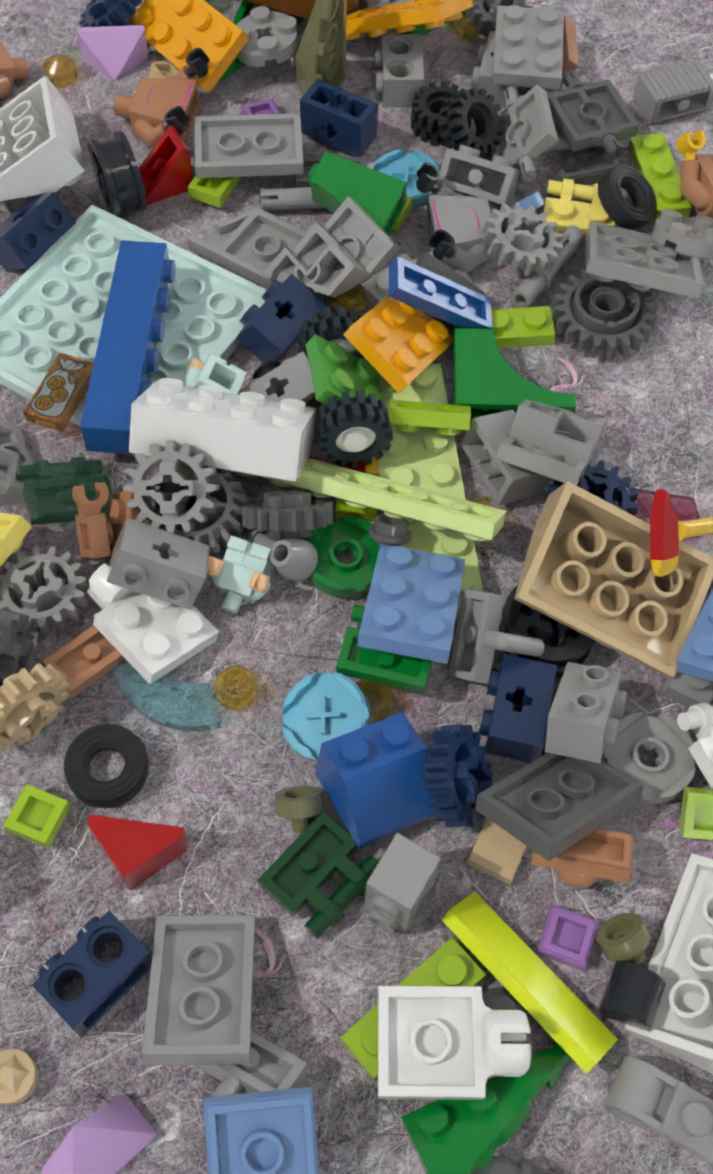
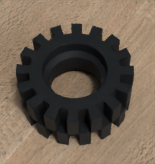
M435 82L429 83V89L422 86L420 93L416 91L412 99L410 126L413 129V134L416 137L421 135L420 140L424 143L430 139L433 146L437 145V141L442 142V146H445L444 144L448 142L447 137L441 139L440 132L445 131L444 127L438 126V120L444 118V116L436 113H440V109L445 107L443 103L447 99L466 90L462 88L458 91V85L452 84L451 88L447 87V82H441V87H437ZM468 113L467 121L471 130L472 116Z
M478 87L471 88L452 96L443 103L445 107L440 109L439 114L444 116V118L438 120V126L444 127L445 131L440 132L441 139L447 137L448 142L444 144L446 148L451 149L454 147V150L459 151L460 145L480 150V155L495 150L496 145L501 143L502 139L499 136L504 134L505 128L500 127L499 124L504 122V116H498L497 111L501 110L499 104H492L495 97L492 94L486 96L487 90L483 88L478 90ZM468 113L472 116L475 122V135L472 133L468 125Z

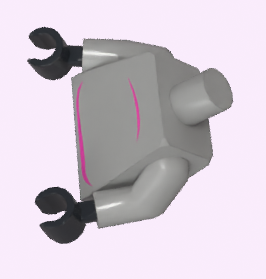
M429 162L424 163L416 172L419 178L416 181V187L422 193H427L430 190L426 224L430 238L428 244L432 248L433 256L452 270L460 269L464 272H470L482 263L492 260L493 256L487 255L490 246L483 245L481 242L484 234L481 233L491 214L488 200L484 197H468L454 192L444 182L438 181L440 179V172L435 165Z

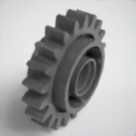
M582 269L580 278L569 275L567 284H559L558 292L554 294L551 309H553V322H557L555 332L566 333L565 344L577 341L576 352L580 353L586 347L591 348V357L595 358L598 352L603 350L606 357L612 359L614 350H617L623 357H626L630 347L639 351L642 342L649 341L658 318L655 315L658 305L651 302L653 293L650 291L641 292V290L629 286L628 282L615 279L612 282H602L594 279L589 273H586L585 269Z

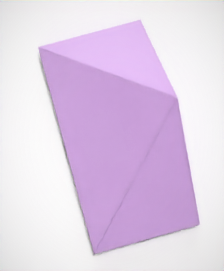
M144 25L77 28L83 61L114 81L149 58Z
M124 1093L75 1124L41 1171L43 1174H118L159 1135L128 1095Z

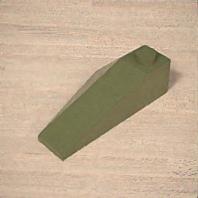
M316 0L299 48L293 57V68L296 69V84L302 95L308 91L317 79L338 87L346 75L347 0Z

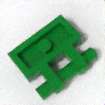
M354 604L351 614L352 622L362 623L365 606ZM347 626L336 665V673L424 694L431 660L359 647L357 643L360 629Z

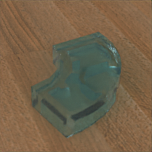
M130 663L112 668L122 694L139 713L149 720L164 727L181 731L199 732L222 728L209 682L190 684L175 680L167 673L152 684H149Z

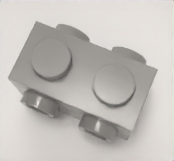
M460 145L459 151L446 149L438 181L444 182L454 192L486 198L492 210H499L502 204L511 206L521 175V171L513 168V160L497 155L493 156L492 161L479 158L480 150Z
M567 662L548 714L545 752L601 764L605 747L615 746L619 719L614 717L623 718L627 692L620 690L622 672L605 669L597 665L588 666Z

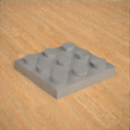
M595 221L589 222L586 233V273L591 274L594 279L602 282H612L613 279L628 282L629 286L641 291H649L651 288L665 291L668 296L680 300H685L688 297L699 299L704 286L699 258L675 252L677 244L666 240L665 246H662L652 238L651 234Z

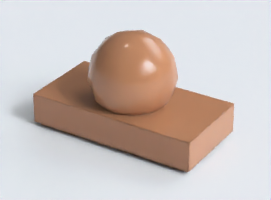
M598 828L550 861L533 851L531 864L557 869L558 876L567 885L574 888H588L595 884L599 878L629 883L632 873L634 835Z

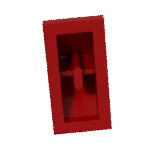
M171 125L168 126L139 166L147 205L187 192L188 185L193 180L189 149L176 128Z
M89 814L87 825L130 891L184 854L188 849L189 841L184 827Z

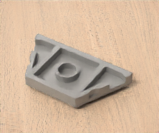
M256 207L241 213L237 218L217 223V231L201 238L197 233L191 234L187 238L188 249L268 289L275 281L266 278L263 275L264 271L284 247L293 251L307 234V231Z

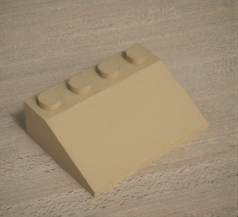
M567 481L549 494L531 536L514 599L671 679L675 677L677 659L698 618L712 582L713 557L680 541L677 568L668 575L656 577L650 561V524Z

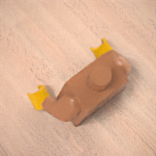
M699 130L693 133L690 139V131H687L678 138L676 143L678 151L684 155V161H681L680 191L682 196L694 206L698 215L713 218V155L695 154V151L701 149L706 143L705 133Z

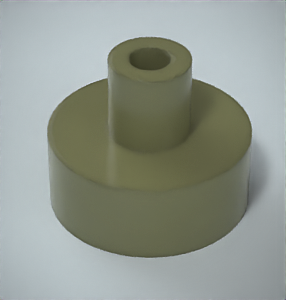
M296 786L283 789L275 794L276 814L280 818L291 819L293 832H303L311 824L310 817L318 815L323 811L320 788Z
M619 914L606 921L600 927L597 933V941L609 960L614 962L628 961L638 965L645 960L643 951L648 946L651 936L638 914Z

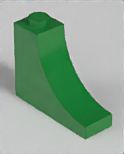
M325 151L320 163H315L312 166L308 176V184L311 185L312 200L324 206L334 214L345 199L350 197L389 236L406 204L405 181ZM364 282L352 289L361 293V285Z
M455 328L452 347V405L471 406L470 424L475 417L514 410L516 413L519 404L526 399L571 410L575 413V394L560 393L542 388L526 380L510 367L497 347L494 329Z

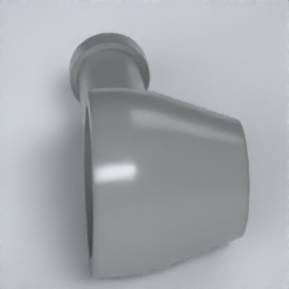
M253 529L248 535L247 541L250 543H256L271 549L269 554L270 561L285 578L299 582L307 579L314 572L317 566L318 554L315 546L309 541L301 538H288L278 541L268 538L265 531H258V529Z

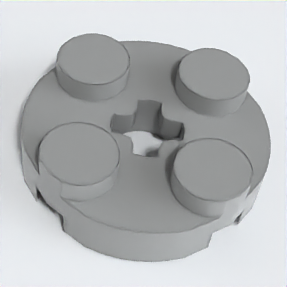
M258 6L250 11V16L245 17L236 25L250 37L237 55V58L247 65L265 67V61L276 59L277 64L282 63L293 56L299 47L296 19L281 12L270 11L268 7Z
M663 209L651 234L657 243L665 246L666 240L677 244L675 252L697 258H713V218L697 215L695 219L683 217L681 213L674 210Z
M633 713L619 720L615 746L605 747L602 760L643 785L641 798L636 802L638 805L651 807L656 803L671 801L683 792L684 787H687L694 777L696 767L694 768L695 760L688 750L694 742L688 732L681 730L677 722L670 717L659 714L656 718L653 716H643L644 713ZM642 749L646 753L654 750L659 755L656 760L657 767L644 765L640 761L641 755L638 750Z

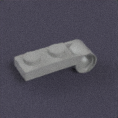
M625 1056L606 1101L605 1108L625 1122L643 1129L652 1130L713 1167V1100L643 1060Z

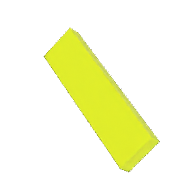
M475 891L453 906L441 919L586 1074L618 1041L610 1030Z

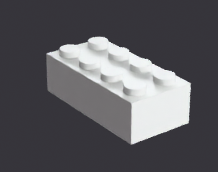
M161 378L155 381L131 404L129 453H143L151 456L150 444H158L165 451L167 440L176 441L178 451H180L185 443L193 445L191 455L193 457L199 453H205L208 457L203 466L296 482L311 455L316 408L307 407L304 401L287 398L277 402L266 400L263 394L257 392H242L240 395L225 393L222 387L216 385H201L199 388L183 386V381L179 379Z

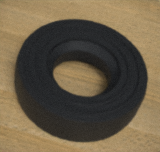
M626 164L616 165L599 180L598 195L602 207L607 215L622 228L635 230L645 225L655 215L657 202L654 191L648 180L634 167ZM621 188L629 194L634 206L625 199Z
M101 724L83 731L70 744L64 759V775L71 791L84 803L98 808L116 807L134 798L145 784L149 770L148 755L142 741L129 729L115 724ZM105 750L116 751L124 758V768L117 778L106 782L94 779L89 773V765L92 758Z

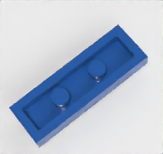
M398 256L388 265L389 297L461 328L492 329L491 298Z

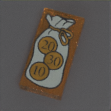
M60 352L23 412L26 421L63 432L89 388L94 363Z

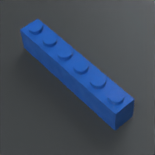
M121 240L80 424L87 451L134 454L129 453L131 404L152 385L150 381L151 373L156 374L158 371L159 355L156 345L157 342L162 343L164 339L162 313H168L170 291L167 287L168 283H174L175 261L169 259L167 243Z

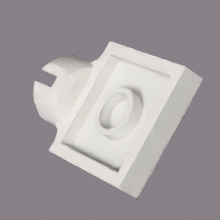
M105 563L89 579L90 588L87 590L88 595L102 609L94 615L93 625L149 684L160 679L217 641L219 631L194 605H192L191 609H187L108 583L106 581L109 566Z
M378 986V1099L484 1100L486 1098L485 1085L488 1079L494 1076L520 1077L529 1070L531 1062L530 1044H501V1042L517 1043L526 1041V1034H531L526 1013L521 1010L490 1009L484 1004L482 987Z

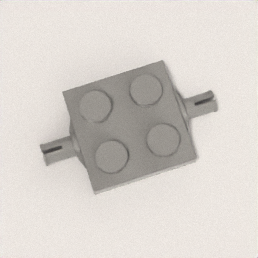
M538 84L522 97H519L518 89L514 86L508 87V91L504 90L506 107L499 115L504 116V122L499 124L500 127L505 128L504 134L499 136L502 139L501 143L496 145V149L490 152L492 160L494 155L513 160V168L521 171V179L525 182L533 181L532 177L535 179L537 176L533 163L534 160L558 141L547 92Z

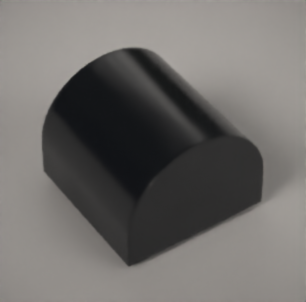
M616 961L603 995L599 1012L603 1017L650 1032L666 984L658 974L641 965L628 961Z

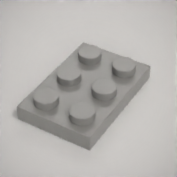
M498 5L491 84L531 88L538 84L543 89L560 90L563 64L564 11L551 8L536 9L517 5Z
M300 113L194 116L196 178L304 175Z
M255 915L156 917L142 1048L143 1065L250 1064Z

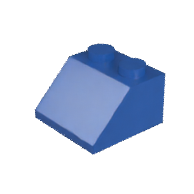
M404 712L321 743L315 774L359 849L436 816L437 807L430 808L429 806L432 792L425 789L424 786L427 781L424 778V763L430 762L428 752Z

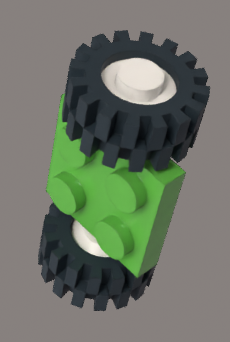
M330 306L323 308V315L320 316L315 311L311 314L312 321L305 319L302 323L303 329L300 328L298 333L300 351H304L309 360L316 400L323 403L319 408L320 414L315 415L316 435L320 453L323 457L326 456L329 463L333 464L337 460L338 466L345 468L346 463L350 462L351 468L359 467V461H364L365 465L372 464L371 457L374 456L378 460L384 456L383 450L389 451L391 447L390 441H393V432L387 407L385 408V401L381 394L377 370L343 335L362 315L357 316L356 311L351 308L345 314L344 306H337L336 312H331Z

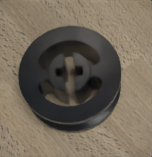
M114 131L113 138L100 142L95 137L89 138L87 144L90 160L109 212L121 218V212L136 207L140 212L146 210L147 199L142 177L131 146L123 131Z
M517 585L507 598L498 631L541 639L544 642V651L539 657L505 652V654L557 665L556 677L563 676L567 662L583 664L595 640L535 609L530 616L522 614L531 607L514 599ZM566 636H573L576 639L568 645L561 646Z

